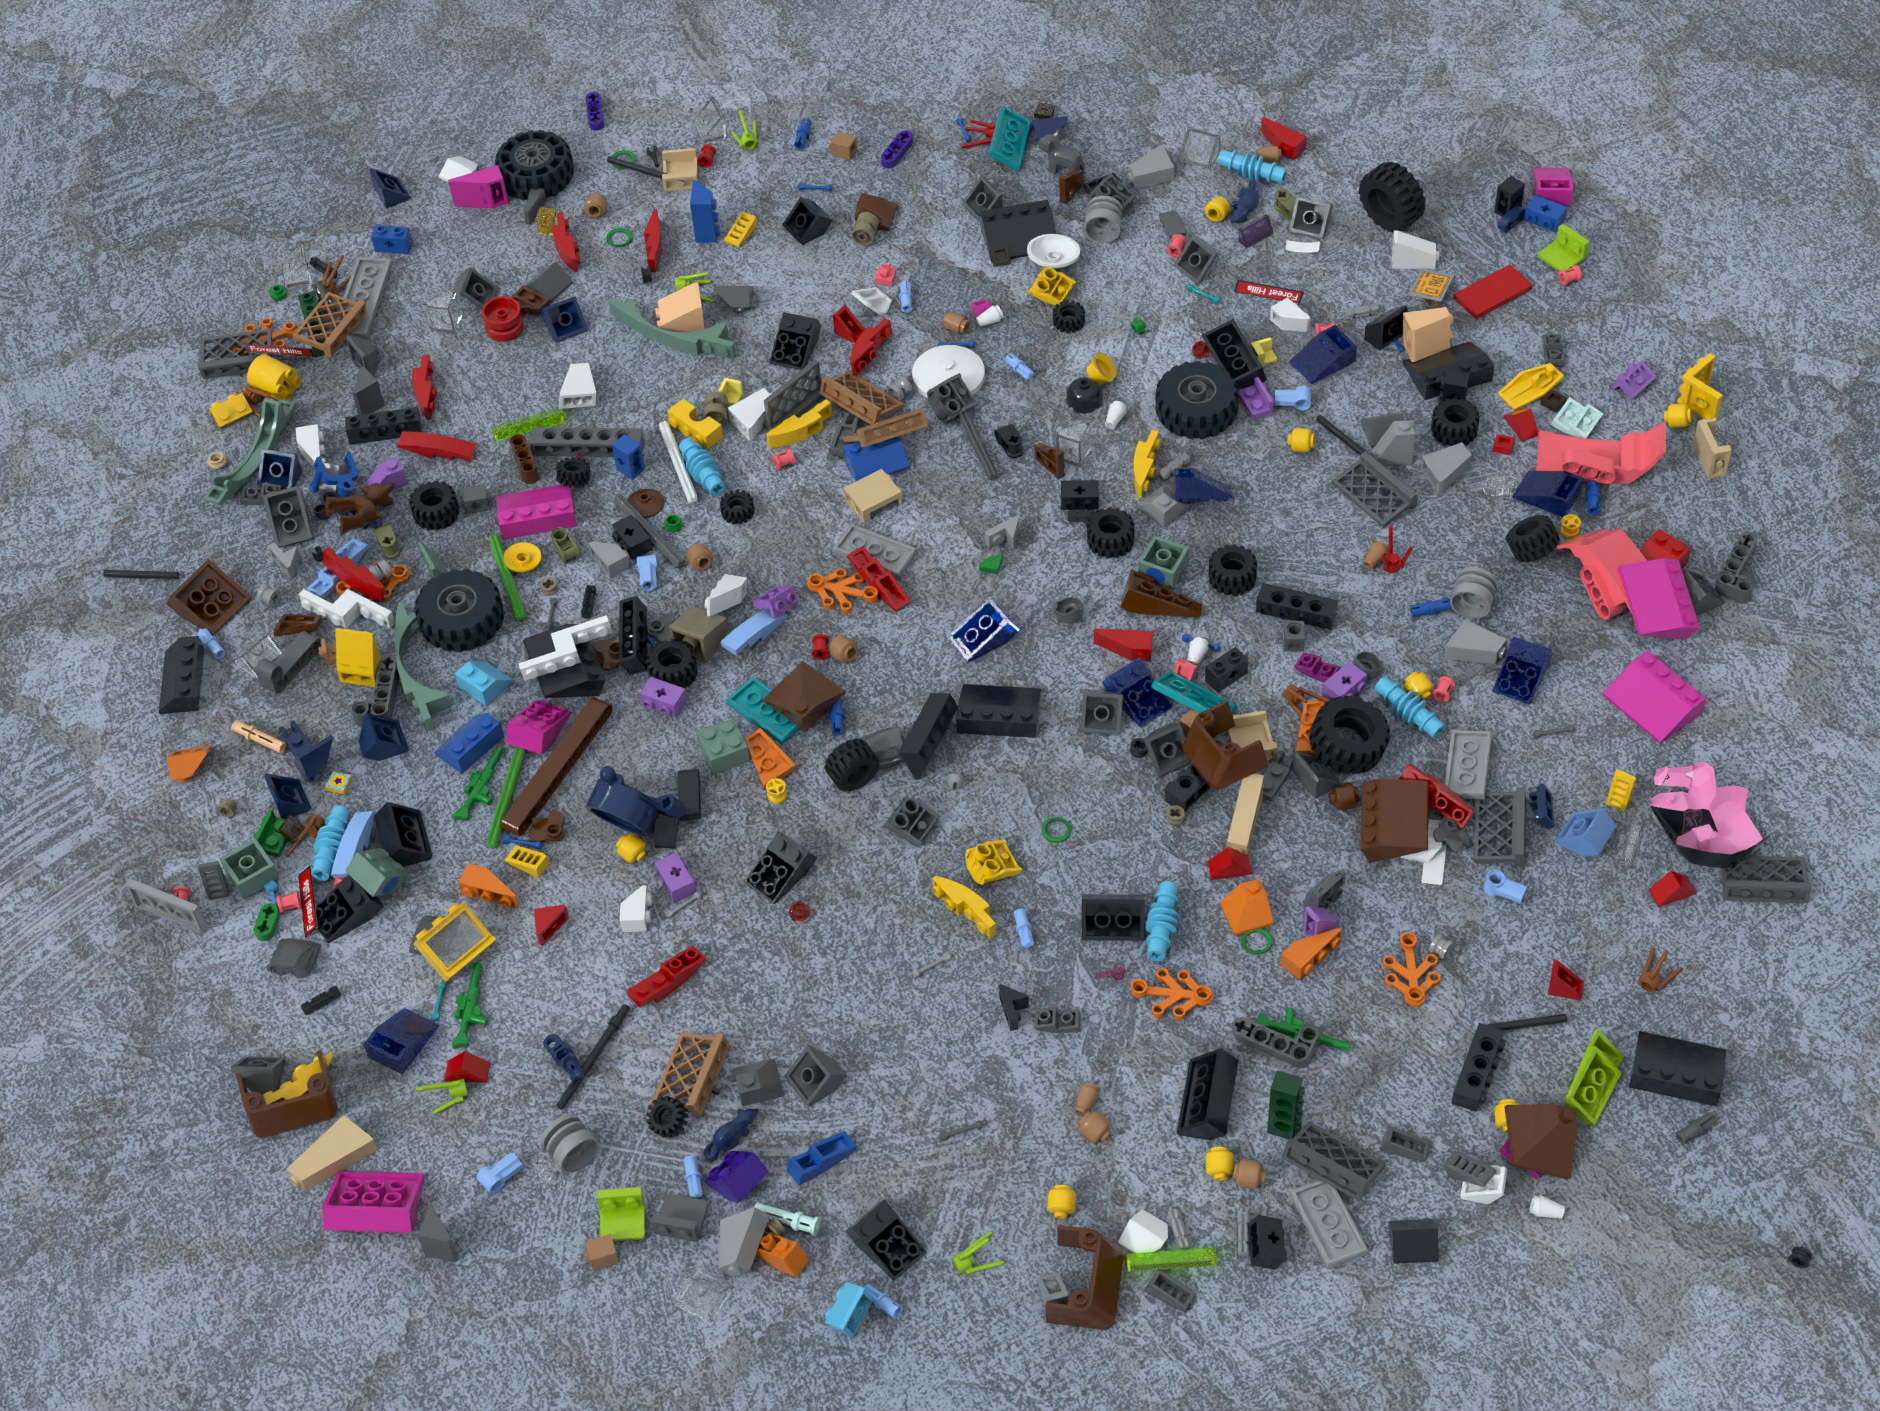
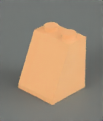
M698 282L658 300L659 308H655L656 317L660 319L657 321L658 328L672 332H694L705 329Z
M1446 307L1403 313V346L1411 362H1416L1450 348V341L1453 340V333L1450 330V325L1453 324V316L1449 314Z

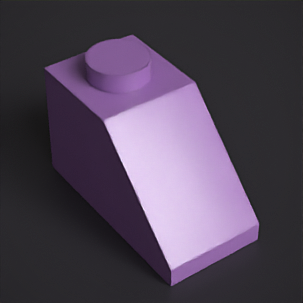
M398 457L380 463L366 482L367 486L374 483H381L383 485L393 483L395 485L394 489L408 484Z
M1307 906L1305 908L1303 932L1308 937L1337 928L1335 916L1332 913L1329 914L1325 908Z

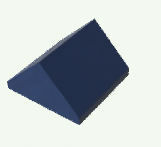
M373 168L369 170L373 187L386 208L408 201L411 198L398 177Z
M262 448L257 485L262 486V483L281 485L282 490L295 487L302 474L297 454Z
M267 773L264 775L281 818L285 819L288 815L295 817L310 811L311 806L299 779Z

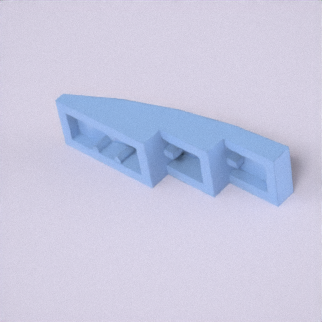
M353 538L335 553L339 558L347 556L357 565L368 549V545ZM324 567L318 572V579L308 586L306 590L325 599L336 589L337 583L342 580L327 567Z
M770 609L762 610L727 635L721 641V646L737 655L745 646L750 648L758 639L764 640L788 617V614L783 613L777 618H772Z
M374 811L355 812L347 825L331 872L334 878H345L348 875L345 870L355 854L368 848L375 815Z

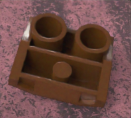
M861 193L856 206L855 221L859 214L869 212L879 219L877 230L890 231L891 220L895 210L898 209V204L880 197Z

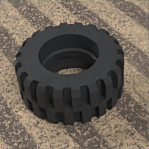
M1393 162L1382 163L1366 174L1360 182L1359 194L1364 211H1367L1369 218H1372L1376 225H1380L1383 230H1388V232H1401L1422 217L1425 211L1426 199L1423 196L1424 191L1420 187L1419 181L1413 177L1414 175L1408 172L1406 167Z
M1342 696L1335 697L1333 700L1325 702L1318 710L1310 728V745L1312 750H1315L1314 754L1318 759L1321 758L1322 763L1325 766H1331V769L1334 771L1340 770L1344 774H1349V772L1360 774L1361 770L1362 772H1367L1378 764L1390 741L1388 721L1384 715H1381L1382 712L1378 707H1373V703L1365 702L1363 698H1352V696H1345L1344 698ZM1347 727L1353 729L1361 735L1364 742L1353 743L1347 741L1336 732L1335 728Z

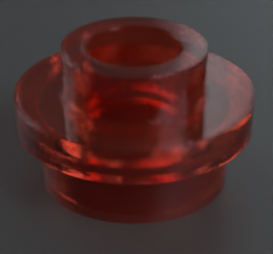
M1203 341L1196 342L1192 347V353L1198 359L1206 357L1210 352Z
M801 901L793 903L789 908V916L794 921H804L810 914L809 907Z

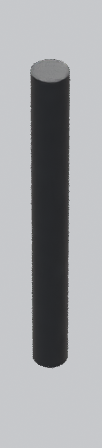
M611 156L607 158V162L657 178L662 179V174H667Z
M1322 415L1316 418L1318 423L1357 454L1361 455L1366 451Z
M104 570L103 573L104 577L179 579V572Z
M1559 1014L1485 1025L1505 1031L1567 1022V1015Z

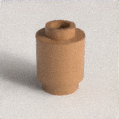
M1266 146L1256 149L1257 160L1261 155L1264 156L1263 162L1269 164L1273 162L1278 163V160H1281V149H1278L1277 146Z
M953 311L945 314L943 318L944 327L958 334H966L970 328V321Z

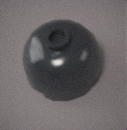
M1081 377L1075 379L1067 389V405L1069 408L1070 406L1074 408V411L1077 413L1086 414L1094 412L1095 408L1102 405L1103 394L1101 386L1092 378Z

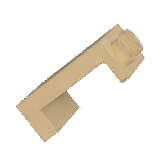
M696 149L662 151L663 172L667 173L662 174L664 192L691 190L693 180L698 181Z
M1716 418L1698 421L1693 442V448L1708 479L1726 476L1732 451L1729 445L1718 447L1714 439L1717 425Z
M882 469L843 488L845 501L863 523L871 520V512L894 500L898 505L902 504V489L896 486L891 476Z
M1266 711L1233 715L1236 726L1227 730L1230 742L1236 743L1243 748L1260 739L1267 761L1275 760L1278 747L1276 742H1273L1267 723Z

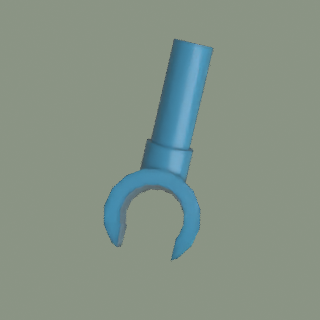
M271 880L264 887L273 904L278 907L274 892L279 890V888Z

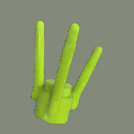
M739 110L745 132L742 134L741 139L734 131H731V134L739 143L740 148L744 147L750 150L758 144L756 120L753 121L752 134L748 131L742 111Z
M704 272L676 277V291L695 282H698V284L711 283L710 280H691L707 276L709 273ZM700 295L701 300L714 302L713 299Z
M464 1078L447 1083L423 1085L416 1087L415 1090L426 1091L448 1088L450 1097H455V1099L432 1111V1114L435 1115L455 1103L462 1102V1096L468 1095Z
M992 1231L987 1232L963 1252L952 1257V1261L960 1274L965 1271L968 1276L976 1271L1005 1264L1002 1260L972 1267L975 1261L971 1254L989 1242L988 1237L993 1234Z

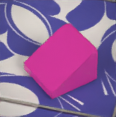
M986 299L970 303V308L975 318L991 307V303Z

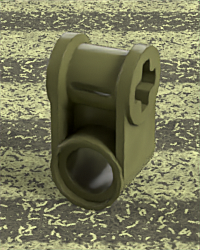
M1278 189L1274 195L1276 199L1274 209L1283 215L1286 220L1291 221L1296 197L1286 189Z
M391 523L373 529L385 558L394 559L398 557L400 548Z
M557 527L551 531L553 548L563 564L568 559L581 556L577 544L572 540L565 528Z

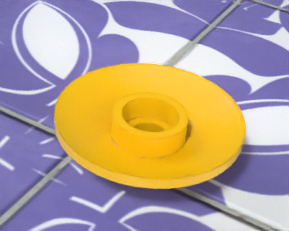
M516 543L505 551L503 556L504 564L515 572L531 571L541 562V552L537 546L531 543Z

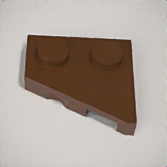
M1077 168L1072 172H1068L1066 176L1061 175L1059 177L1061 203L1066 204L1074 197L1077 190L1082 188L1085 181L1083 170Z
M524 285L511 296L520 304L521 313L541 314L539 309L551 304L549 297Z
M1043 443L1035 445V459L1058 480L1064 477V452Z
M283 614L274 628V637L317 630L322 623L321 615Z

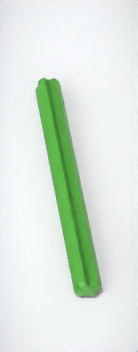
M497 534L491 535L489 541L513 613L517 621L524 620L526 616L510 569L504 564V550L500 538Z
M517 747L514 749L486 840L487 847L496 848L502 832L501 822L509 809L526 754L523 748Z

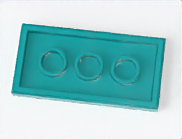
M1002 106L997 117L988 156L1018 171L1021 167L1031 121Z
M1169 671L1153 681L1151 688L1199 713L1226 701V699L1173 671ZM1228 701L1231 712L1234 714L1238 706Z
M753 676L726 699V704L783 745L800 728L763 702V699L772 689Z

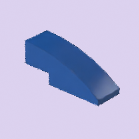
M843 1131L810 1145L807 1152L790 1158L787 1171L797 1184L801 1185L835 1166L857 1148V1145L846 1131Z

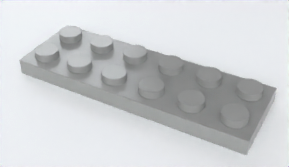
M357 257L344 298L357 302L359 299L366 301V315L352 331L351 336L368 339L392 266L391 259ZM345 306V307H342V308H343V310H349V309H351L352 307H350V306ZM343 316L337 317L336 321L343 320Z

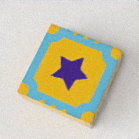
M333 771L325 786L326 791L345 795L352 781V776Z

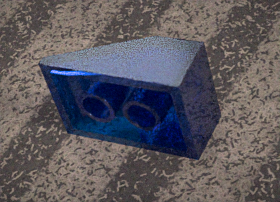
M989 597L947 637L965 659L971 662L1006 644L1020 629L1002 608Z

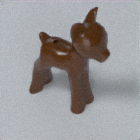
M374 483L362 489L364 495L360 494L350 497L326 496L325 513L328 516L339 512L357 511L358 513L355 515L340 516L339 533L342 536L350 531L360 529L363 525L383 518V515L378 512L375 505H391L393 499L388 494L394 489L395 485L393 483L388 485Z

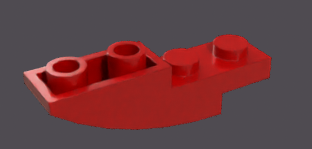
M560 212L557 213L558 225L551 226L554 244L562 261L571 270L578 272L577 264H581L580 256L576 254V252H579L578 242H574L573 235H570V231L566 230L570 229L569 221L564 218V213Z
M884 318L874 328L868 326L856 340L850 356L853 376L856 377L877 357L876 350L893 334L889 319Z
M422 355L420 368H413L412 383L422 414L427 420H431L432 412L435 411L434 399H437V389L433 387L431 373H434V362H431L430 355Z
M1412 764L1407 765L1399 778L1403 780L1428 781L1429 806L1448 819L1455 821L1461 828L1465 827L1474 813V810L1446 785L1432 775L1425 774Z
M692 945L660 964L659 971L627 989V996L640 1008L651 1001L658 1003L686 982L706 961V957Z

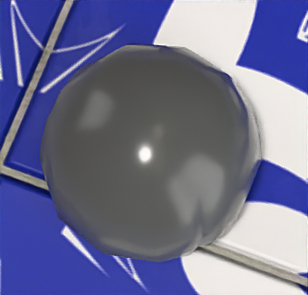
M1067 597L1057 601L1056 607L1053 609L1061 622L1074 623L1081 618L1084 606L1079 599Z
M1363 651L1357 653L1354 658L1353 664L1367 674V679L1377 677L1383 670V662L1372 652Z

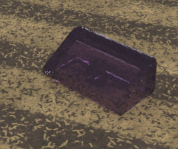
M1265 214L1239 228L1238 242L1245 248H1249L1273 235L1269 216Z

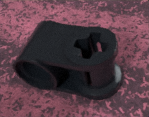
M1012 423L994 430L995 438L1007 456L1019 458L1023 454L1021 447L1022 437Z

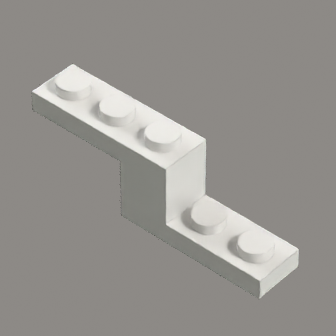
M305 589L299 593L301 605L306 610H311L321 615V618L329 619L337 626L340 625L347 629L360 614L390 629L395 625L392 611L349 589L333 604Z
M607 615L551 633L556 651L519 663L524 681L581 663L576 648L577 644L613 633Z

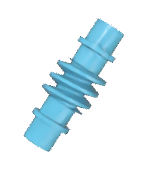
M1221 150L1219 154L1218 164L1228 167L1230 171L1233 169L1239 170L1238 176H1243V178L1249 177L1250 180L1255 179L1256 182H1260L1262 178H1265L1269 183L1275 181L1282 184L1286 180L1288 170L1277 166L1275 162L1272 164L1263 162L1264 156L1262 155L1257 160V154L1250 158L1251 152H1247L1246 156L1239 155L1238 151L1235 150L1233 152Z
M692 438L682 440L679 448L684 461H686V468L695 482L701 484L704 489L709 490L713 496L722 494L726 486L722 481V475L719 473L720 468L709 451L696 444Z
M1386 676L1376 684L1375 691L1383 696L1385 703L1390 702L1392 704L1391 712L1396 713V716L1402 718V721L1408 723V726L1412 727L1417 724L1419 731L1422 733L1427 732L1434 739L1443 733L1446 725L1437 718L1435 712L1430 713L1425 709L1427 701L1423 700L1420 702L1421 697L1419 695L1415 696L1413 690L1406 693L1401 689V684L1392 682Z
M334 806L331 814L325 819L326 826L318 830V835L313 845V850L317 855L312 858L313 868L311 871V875L317 880H328L332 871L340 841L349 824L350 811L344 806Z
M1168 881L1160 884L1159 891L1154 896L1155 903L1149 906V913L1147 914L1145 929L1150 933L1146 938L1148 946L1147 957L1153 961L1165 959L1166 951L1171 947L1169 937L1177 933L1176 928L1178 927L1179 914L1175 911V907L1179 903L1177 897L1178 886Z

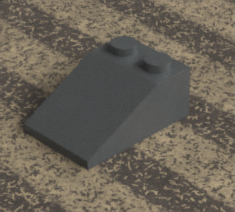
M300 486L263 495L274 542L279 548L313 539L308 510Z

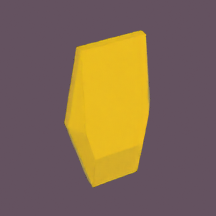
M1551 363L1521 371L1498 392V396L1516 411L1545 396L1564 379V375Z

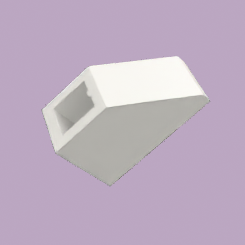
M1288 297L1271 307L1270 320L1281 330L1310 331V316L1303 312Z
M646 885L641 886L621 903L620 925L622 932L647 931V923H651V912L648 911V906H652L651 893L648 894Z

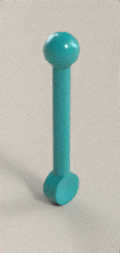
M1189 284L1187 286L1188 291H1194L1198 294H1201L1213 300L1214 304H1218L1220 302V298L1218 296L1213 297L1203 291L1194 288L1192 284Z
M445 982L438 984L439 993L435 1011L431 1014L433 1021L440 1019L438 1012L443 990L447 986Z

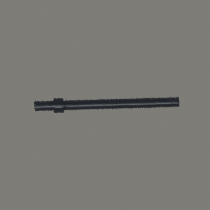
M623 1004L617 1014L611 1017L608 1022L609 1026L582 1065L586 1073L581 1079L570 1083L556 1104L559 1109L563 1110L614 1032L619 1030L623 1024L622 1020L630 1009L628 1005Z

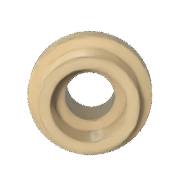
M214 452L208 458V465L212 469H220L227 462L226 457L220 452Z

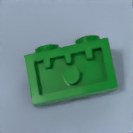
M269 810L267 815L262 818L261 826L258 832L254 834L253 839L256 838L267 855L280 858L288 840L277 831L285 819L275 817L272 810Z

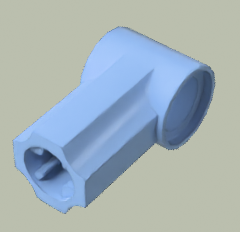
M1299 386L1295 390H1275V406H1295L1298 410H1307L1311 407V389L1307 386Z
M656 555L637 556L641 589L653 591L657 587Z
M1491 870L1486 876L1483 889L1491 897L1500 895L1521 903L1527 886L1505 878L1503 872L1499 870Z
M510 1152L495 1165L483 1167L478 1172L476 1179L490 1194H496L504 1187L505 1181L520 1171L523 1165L518 1157Z

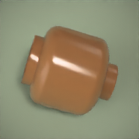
M591 193L585 200V213L591 218L602 217L607 209V199L600 193Z
M696 543L687 550L686 559L693 569L704 571L712 565L713 554L706 545Z
M838 635L831 641L829 653L838 661L849 663L856 658L858 646L854 640L844 635Z
M1097 1110L1093 1112L1088 1111L1078 1123L1080 1125L1079 1132L1092 1143H1096L1099 1140L1104 1142L1111 1133L1109 1130L1110 1120Z
M1243 1158L1239 1163L1236 1162L1233 1180H1236L1237 1186L1256 1190L1259 1183L1264 1184L1266 1170H1262V1163L1260 1161Z

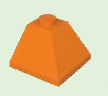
M212 745L171 752L166 757L171 780H177L178 783L188 781L189 777L196 772L212 750Z
M1260 879L1239 884L1220 902V906L1234 936L1274 925L1268 897Z

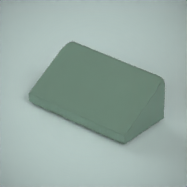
M422 543L419 544L421 556L432 577L436 578L440 573H447L436 552Z

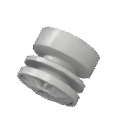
M1110 196L1092 198L1086 205L1084 232L1092 241L1098 243L1112 242L1120 234L1122 205L1118 200Z
M1467 567L1462 569L1458 573L1450 604L1452 609L1459 615L1471 619H1480L1487 616L1491 610L1498 582L1496 577L1483 568Z
M566 1114L553 1121L545 1129L540 1140L541 1146L553 1157L554 1162L565 1173H573L586 1166L594 1158L599 1148L598 1140L590 1131L586 1130L585 1125L574 1114Z

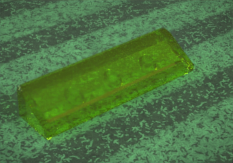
M557 408L490 428L494 440L498 441L516 434L531 432L533 427H549L565 422V417L562 409Z
M1215 1248L1126 1253L1123 1255L1126 1268L1130 1272L1217 1265Z

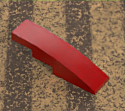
M653 209L644 231L648 266H650L651 272H656L661 256L662 234L657 209Z
M402 431L397 445L398 448L431 459L433 455L452 460L454 456L471 462L476 446L475 443L458 438Z
M864 545L847 555L848 560L869 586L876 587L878 596L895 612L911 602L890 571L886 572L877 558L873 559Z
M330 547L323 550V564L334 575L364 595L379 602L384 601L385 587L364 564L357 567L347 556L339 558Z

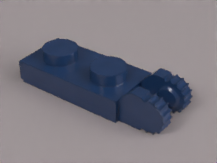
M293 720L290 722V726L295 734L289 736L283 726L279 727L284 741L287 743V747L296 759L297 755L309 749L312 745Z

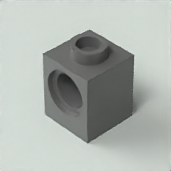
M485 484L463 488L467 514L489 510V503L492 502L490 491L486 492Z
M1284 621V652H1304V621Z

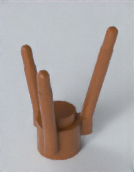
M344 255L340 256L329 279H327L332 266V262H329L322 280L326 291L336 295L350 280V277H348L337 288L335 287L336 283L332 281Z
M251 386L245 387L242 391L250 408L260 419L261 414L252 403L259 402L261 397L278 402L277 399L270 397V394L256 390Z
M1293 684L1287 686L1283 693V696L1288 700V705L1293 707L1301 718L1302 711L1296 704L1308 702L1304 698V694L1323 702L1330 700L1305 690L1301 686L1298 688Z
M312 815L306 827L299 835L298 840L293 843L285 856H290L307 833L311 836H317L318 830L325 825V820L319 815Z
M1651 948L1643 973L1638 979L1640 986L1647 992H1654L1655 990L1659 992L1667 982L1682 971V967H1679L1661 981V975L1658 973V970L1667 957L1668 950L1664 951L1654 969L1648 972L1655 952V948Z

